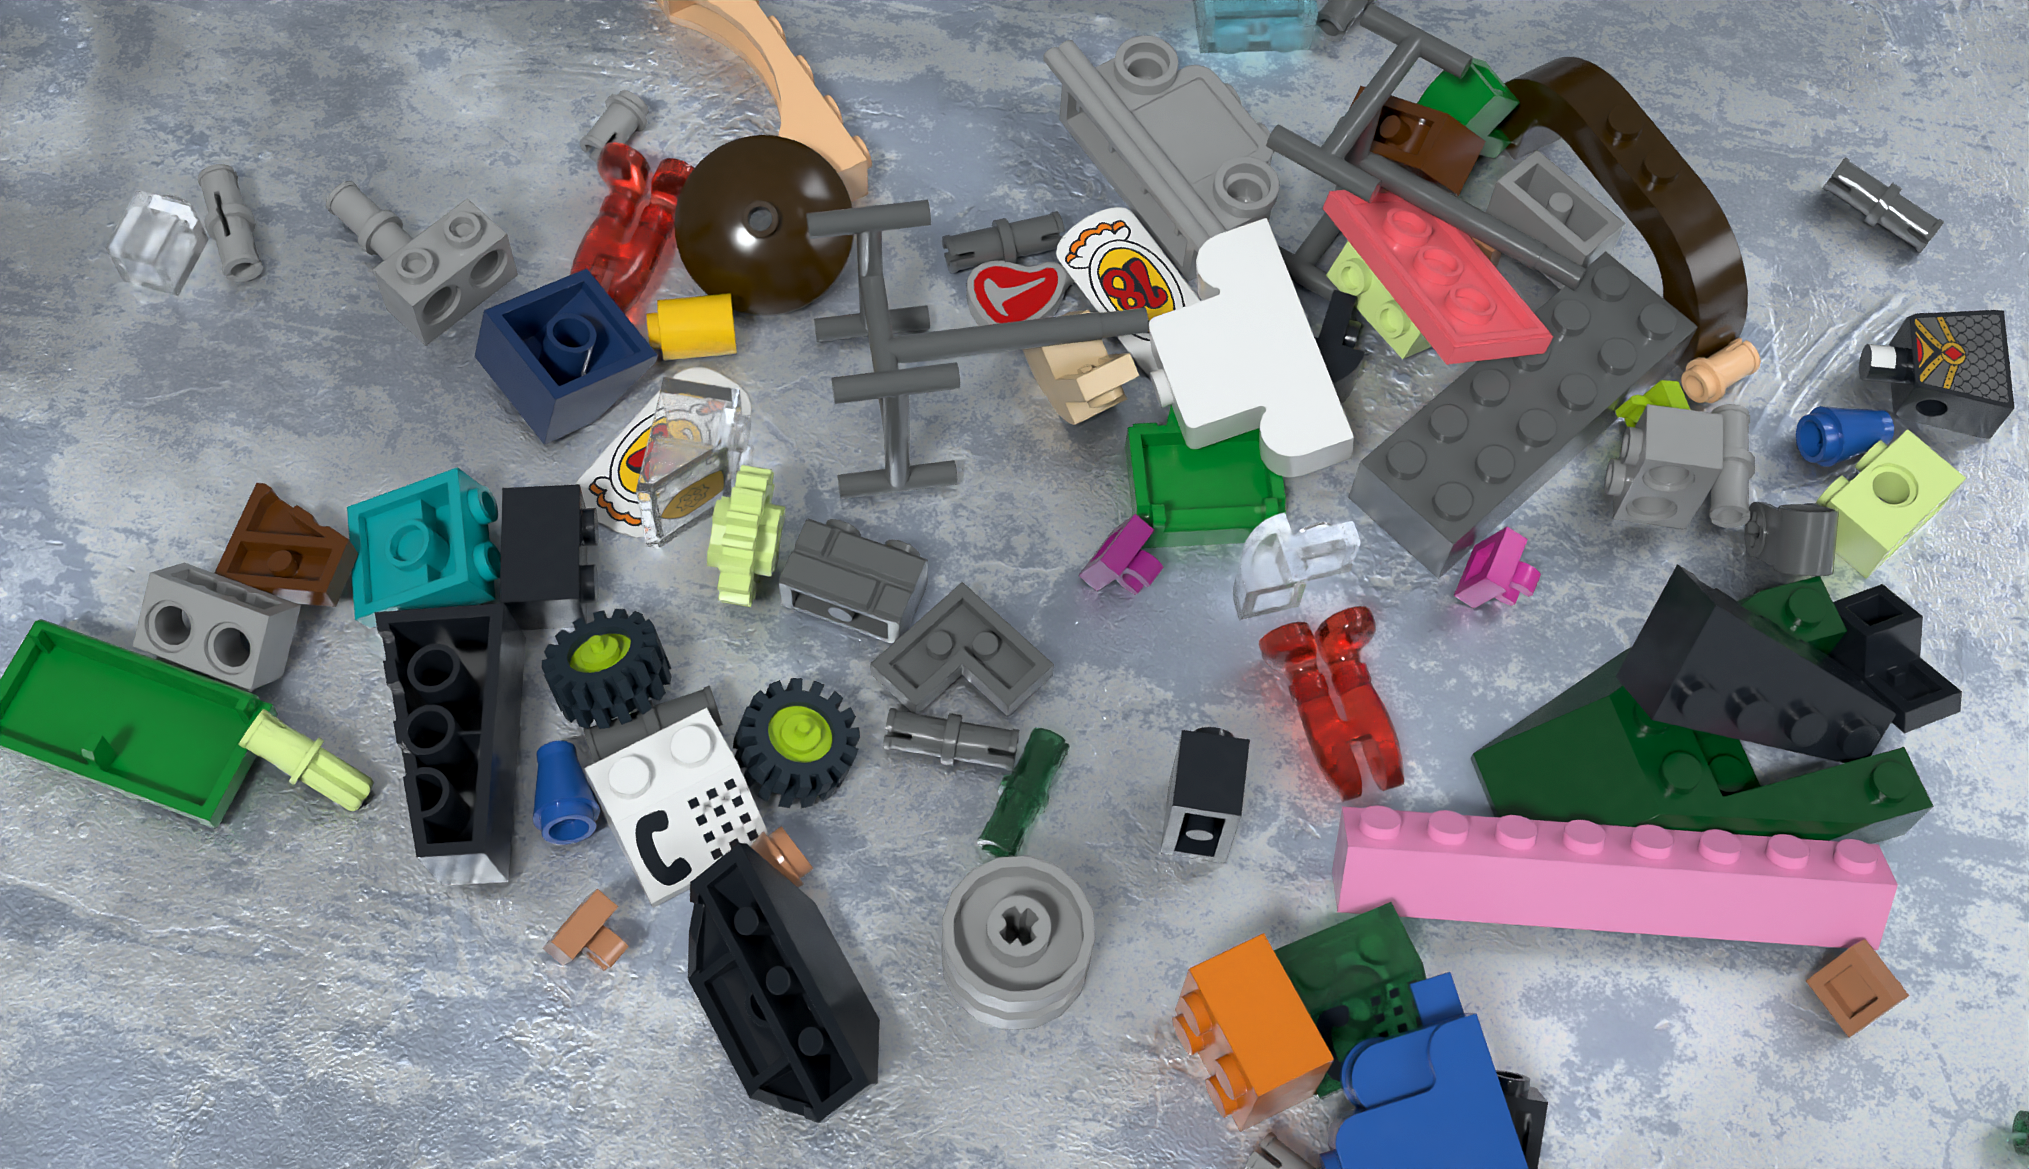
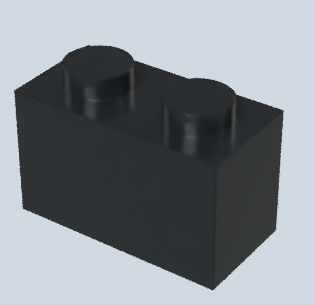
M580 484L502 488L500 603L505 604L521 630L574 628L572 622L581 617L585 624H587V603L598 602L597 567L595 564L587 565V546H598V516L596 508H586Z
M1202 727L1195 731H1181L1169 779L1160 854L1226 863L1242 816L1249 739L1235 738L1229 731L1216 727Z

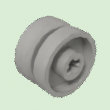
M1030 856L998 857L972 869L952 890L942 917L941 951L943 977L956 1003L977 1021L1004 1030L1035 1029L1062 1016L1081 994L1095 942L1093 909L1079 883L1057 865Z

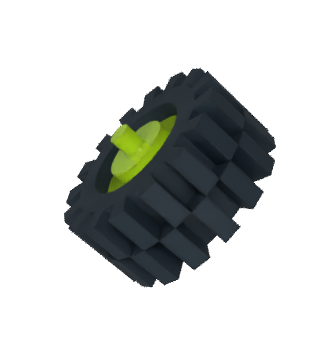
M615 609L611 618H607L604 610L594 612V621L585 624L582 617L573 621L572 624L575 631L569 633L562 629L555 635L558 645H547L544 651L547 659L542 660L541 668L560 711L570 723L576 720L579 727L589 729L595 719L598 728L605 729L610 728L612 718L618 717L621 725L632 721L629 713L637 709L644 715L652 709L649 698L660 701L666 692L663 685H670L672 676L669 670L671 666L653 623L650 619L645 621L643 614L634 611L628 617L625 609Z
M791 678L786 690L783 689L780 680L769 684L766 694L759 690L753 696L750 705L746 707L733 741V749H737L734 757L740 768H746L743 776L748 788L756 782L760 783L762 786L757 796L766 802L772 792L780 794L778 806L790 808L794 798H799L801 808L813 806L817 796H819L822 802L830 798L835 788H840L859 748H856L860 739L859 727L851 728L856 718L852 708L850 707L840 712L838 709L843 697L836 691L832 693L828 700L820 696L824 684L813 681L809 691L802 690L803 678Z

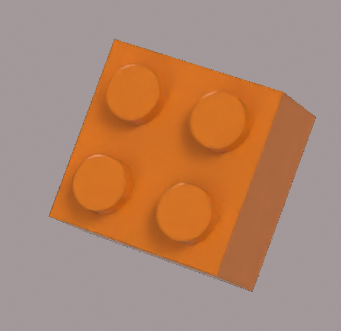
M1265 934L1258 935L1188 969L1175 1008L1177 1016L1172 1018L1173 1026L1185 1051L1190 1056L1198 1053L1211 1076L1205 1080L1210 1099L1218 1113L1223 1118L1231 1115L1239 1131L1242 1132L1312 1097L1334 1058Z

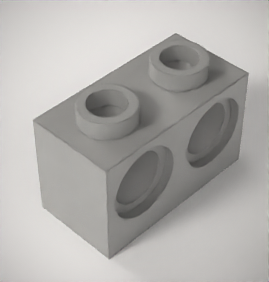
M468 198L372 269L387 311L425 346L518 275L507 233Z
M1647 404L1636 426L1626 428L1622 439L1620 457L1611 458L1607 466L1604 489L1605 494L1613 495V519L1687 529L1723 470V415Z
M184 562L150 572L132 647L157 655L156 660L188 671L197 670L215 677L216 681L252 692L258 687L283 677L301 605ZM182 610L189 617L191 631L184 625ZM240 631L245 634L250 643V654L241 644Z

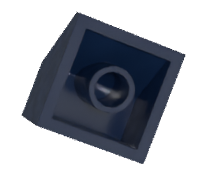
M586 268L484 310L474 357L545 445L594 423L656 363L658 354Z

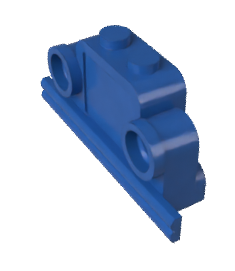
M1451 972L1409 984L1422 1026L1386 1038L1373 1037L1362 1040L1346 1053L1340 1067V1084L1345 1097L1355 1109L1341 1113L1331 1123L1327 1136L1330 1151L1319 1154L1322 1169H1528L1477 1013H1464Z

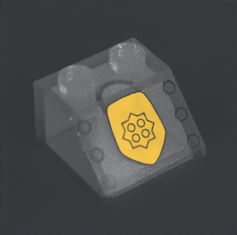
M663 377L636 488L646 547L659 549L713 516L717 499L721 500L722 496L731 497L732 487H735L736 475L740 471L741 465L752 466L754 446L748 445L751 431V416L742 414L740 389Z

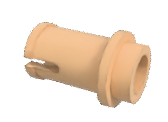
M1737 338L1708 358L1698 357L1690 361L1686 366V371L1681 376L1682 387L1687 396L1697 403H1714L1722 399L1726 388L1747 375L1749 376L1758 371L1761 362L1759 353L1751 342L1747 340L1742 342V338Z

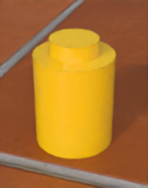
M731 293L657 300L658 312L646 314L649 345L653 349H662L664 361L737 354Z

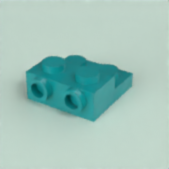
M458 467L347 507L349 540L359 554L351 571L355 620L369 629L377 626L374 612L471 606L496 599L494 580L500 578L501 554L498 548L490 542L488 524L497 521L498 506L492 492L486 486L479 484Z

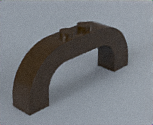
M1577 57L1554 59L1505 82L1504 84L1520 103L1497 126L1511 141L1505 149L1514 161L1562 138L1646 240L1659 267L1663 285V299L1698 327L1678 364L1680 369L1685 372L1686 366L1693 359L1698 357L1708 358L1728 346L1731 341L1739 338L1747 316L1748 288L1743 259L1732 228L1711 191L1629 92L1604 69L1590 61Z

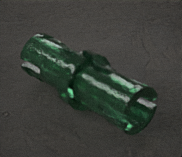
M1044 728L1032 729L1024 751L1011 775L1003 776L998 786L997 792L1000 797L996 807L977 839V845L983 847L982 850L994 858L1018 856L1024 838L1037 814L1045 812L1050 802L1048 791L1052 785L1051 783L1070 750L1069 743H1065L1066 740L1059 734Z

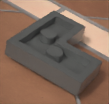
M961 582L870 663L871 675L912 713L919 714L963 675L1006 716H1009L1053 676L1054 664L967 585Z

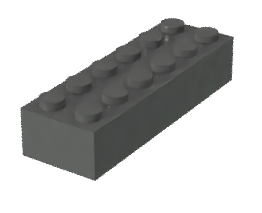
M1606 251L1586 268L1587 271L1575 291L1564 286L1534 312L1553 336L1544 354L1477 361L1360 461L1348 498L1438 579L1471 551L1474 545L1481 542L1619 418L1615 413L1616 409L1634 395L1643 396L1679 364L1698 327Z

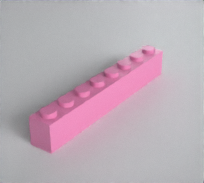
M1378 805L1366 808L1342 806L1332 867L1337 912L1836 948H1850L1866 939L1874 950L1879 949L1898 887L1879 844H1868L1856 839H1844L1837 842L1800 839L1787 834H1778L1772 837L1738 835L1717 829L1696 832L1667 830L1655 825H1640L1637 827L1597 825L1586 820L1554 822L1529 820L1517 815H1506L1501 818L1461 815L1448 810L1427 813L1399 811Z

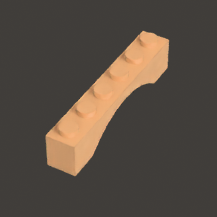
M655 0L670 23L696 30L722 43L746 61L764 82L777 106L781 121L778 136L798 141L825 158L842 179L851 202L868 195L867 169L872 167V160L865 143L859 136L851 137L843 126L842 115L836 102L830 95H821L815 86L813 73L807 61L802 55H793L787 46L786 37L780 23L773 15L766 17L759 7V0Z

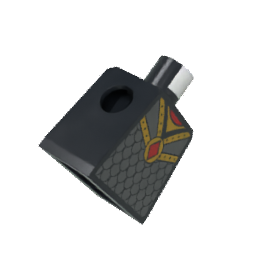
M2003 310L1913 314L1905 319L1889 346L1866 344L1862 350L1859 362L1860 378L1862 380L1891 383L1893 412L1901 419L1979 438L1991 439L2015 409Z

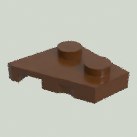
M256 483L214 573L297 604L336 607L359 554L348 538L330 526H320L312 514L298 505L293 508L278 498L274 490L265 483Z

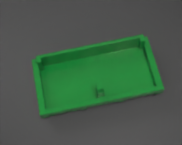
M39 619L32 625L0 679V749L45 765L59 773L73 775L120 792L131 799L145 801L216 829L220 825L257 756L239 745L241 739L263 709L270 712L276 718L278 713L273 704L260 700L256 694Z

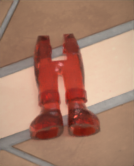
M614 142L608 143L602 148L596 162L599 175L609 188V195L605 196L598 211L599 215L580 242L572 263L570 275L587 268L601 285L606 270L614 272L609 285L608 295L622 312L626 314L639 301L656 269L667 240L673 234L677 200L686 179L695 167L679 159L666 158L660 161L653 176L647 160L640 152L626 144ZM651 188L649 205L643 209L634 234L628 243L622 244L627 231L630 230L636 218L637 208L644 201Z
M1366 606L1347 608L1331 615L1320 624L1314 635L1308 623L1293 622L1271 630L1258 643L1263 661L1273 670L1285 675L1290 681L1291 685L1288 686V691L1292 704L1297 707L1313 755L1327 783L1342 802L1359 798L1362 795L1361 774L1351 747L1362 745L1368 767L1380 790L1386 791L1404 785L1405 780L1401 749L1391 717L1371 683L1372 677L1366 663H1361V651L1372 640L1377 626L1370 608ZM1317 650L1331 673V682L1336 694L1340 697L1347 721H1343L1339 717L1329 694V687L1325 676L1319 672L1316 661Z

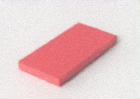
M1380 187L1371 203L1346 190L1329 191L1323 210L1446 365L1544 354L1553 338L1550 331L1468 234Z

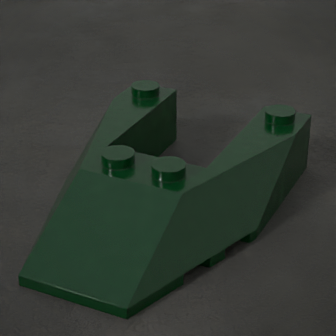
M1820 576L1762 590L1737 601L1757 616H1764L1777 624L1787 634L1797 640L1805 641L1826 655L1832 651L1847 632ZM1632 647L1626 649L1480 748L1470 758L1494 817L1498 818L1506 815H1517L1529 820L1570 822L1573 820H1586L1597 825L1625 827L1655 825L1667 830L1696 832L1717 829L1738 835L1772 837L1778 834H1787L1808 840L1839 842L1844 839H1856L1868 844H1874L1905 835L1934 807L1905 747L1760 786L1739 739L1651 720L1616 678Z

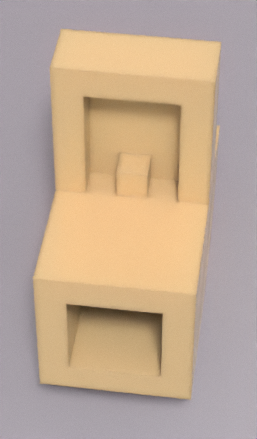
M1081 310L1068 312L1062 316L1090 313V311ZM1102 340L1022 349L1038 385L1056 412L1065 421L1073 425L1127 400L1121 385L1139 376L1130 353L1108 355Z

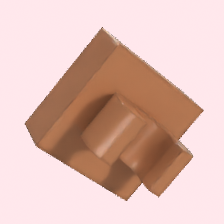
M596 889L583 900L542 949L562 966L572 961L581 951L603 971L608 967L611 968L629 947L618 935L603 925L618 906L599 889Z
M1866 939L1851 946L1806 980L1807 984L1848 1037L1863 1030L1909 997L1901 983L1891 973Z

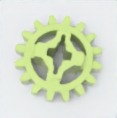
M741 465L740 471L736 475L735 487H732L731 497L722 496L721 500L717 499L712 516L710 543L707 551V566L716 567L720 570L717 590H719L718 601L723 603L751 607L753 599L755 600L757 584L760 583L761 575L771 576L772 572L776 571L785 521V506L772 503L775 487L772 469Z

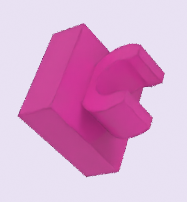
M1507 526L1474 545L1454 596L1472 608H1476L1493 598L1513 606L1516 604L1520 592L1528 597L1532 596L1541 574L1533 566L1519 561L1528 539Z

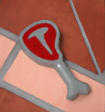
M1004 260L989 261L980 264L971 271L966 283V299L970 313L978 326L1049 318L1055 316L1066 290L1070 285L1075 284V281L1061 263L1044 262L1036 266L1027 267L1005 262Z

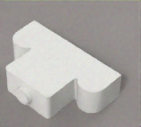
M1267 218L1220 233L1208 239L1199 249L1196 259L1197 288L1202 301L1156 316L1149 322L1151 352L1158 370L1150 372V378L1161 408L1172 405L1184 440L1191 449H1199L1260 428L1259 448L1261 459L1268 469L1280 476L1289 478L1302 476L1352 459L1353 433Z

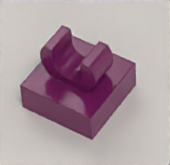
M1134 514L1112 530L1078 576L1096 591H1099L1116 579L1123 588L1137 595L1144 585L1149 587L1164 568L1153 555L1141 550V547L1153 533L1154 529Z

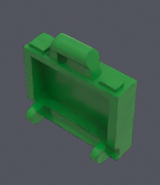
M1172 405L1170 406L1166 425L1158 426L1157 423H1138L1127 428L1125 453L1132 515L1136 514L1154 529L1141 549L1278 542L1285 540L1288 523L1285 510L1286 496L1283 476L1277 475L1268 469L1261 459L1259 448L1260 428L1199 449H1191L1184 440Z

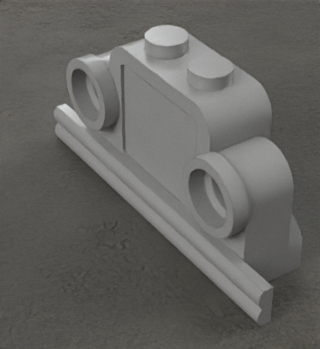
M1145 35L1126 40L1116 51L1115 58L1097 67L1091 64L1073 40H1067L1059 47L1050 48L1044 53V62L1062 83L1059 120L1187 282L1197 278V255L1199 249L1208 239L1267 218L1269 222L1271 210L1276 203L1280 186L1278 175L1270 166L1275 151L1266 147L1271 133L1265 125L1255 122L1241 105L1240 98L1235 89L1230 84L1223 83L1211 69L1201 65H1190L1178 70V56L1174 48L1160 38Z

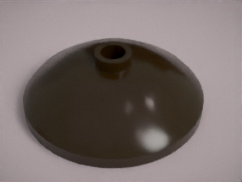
M774 135L742 137L710 152L697 164L686 179L675 210L674 230L677 249L687 272L707 295L731 293L734 311L754 316L788 314L815 302L836 283L848 263L854 242V234L809 239L806 213L853 208L848 191L836 170L825 158L810 147L798 141ZM758 210H766L772 215L771 225L763 231L754 230L750 225L751 216Z

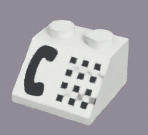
M707 708L584 768L600 810L652 908L689 890L692 880L738 843H747L750 846L763 831L767 836L769 835L740 767Z

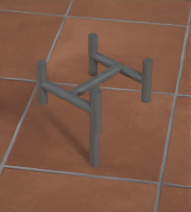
M1371 3L1361 18L1360 26L1396 44L1397 47L1345 116L1339 119L1334 130L1321 147L1279 124L1271 132L1266 147L1336 185L1335 191L1346 190L1368 203L1373 201L1380 187L1526 267L1532 270L1535 269L1575 291L1587 271L1586 268L1387 158L1370 152L1382 106L1419 57L1460 79L1464 77L1473 61V56ZM1325 212L1295 254L1279 245L1278 247L1291 280L1330 301L1333 291L1340 290L1326 276L1327 272L1315 265L1339 234L1340 230Z
M928 200L806 213L809 239L856 234L860 313L815 318V335L817 342L868 336L874 372L832 377L833 398L835 404L878 399L884 431L885 469L837 475L840 499L958 484L955 460L910 466L909 395L960 389L958 364L955 362L899 369L898 363H914L1095 341L1106 337L1147 333L1149 331L1146 308L933 331L902 335L894 338L893 333L930 329V318L927 305L889 310L883 276L882 231L931 225Z

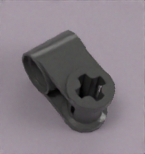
M1753 502L1749 506L1750 520L1745 524L1744 537L1747 552L1751 557H1755L1773 566L1775 571L1801 576H1828L1833 574L1838 509L1820 506L1816 503L1804 505L1788 504L1775 507L1766 502Z

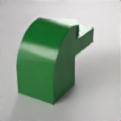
M1474 57L1462 79L1443 70L1428 86L1417 104L1451 115L1486 142L1479 155L1496 158L1511 143L1497 125L1520 103L1486 61Z

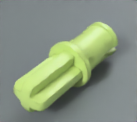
M265 709L259 713L239 743L244 749L246 748L257 756H261L277 766L278 769L290 775L291 778L288 782L295 785L300 780L349 811H355L361 806L374 784L372 778L322 748L323 739L318 737L316 741L311 740L284 724Z

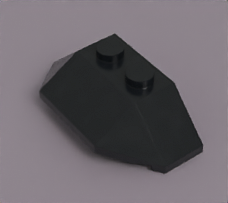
M738 843L690 882V902L694 903L689 927L688 981L749 1098L787 1112L802 1115L805 1119L816 1123H823L878 1083L880 1019L816 903L747 843Z

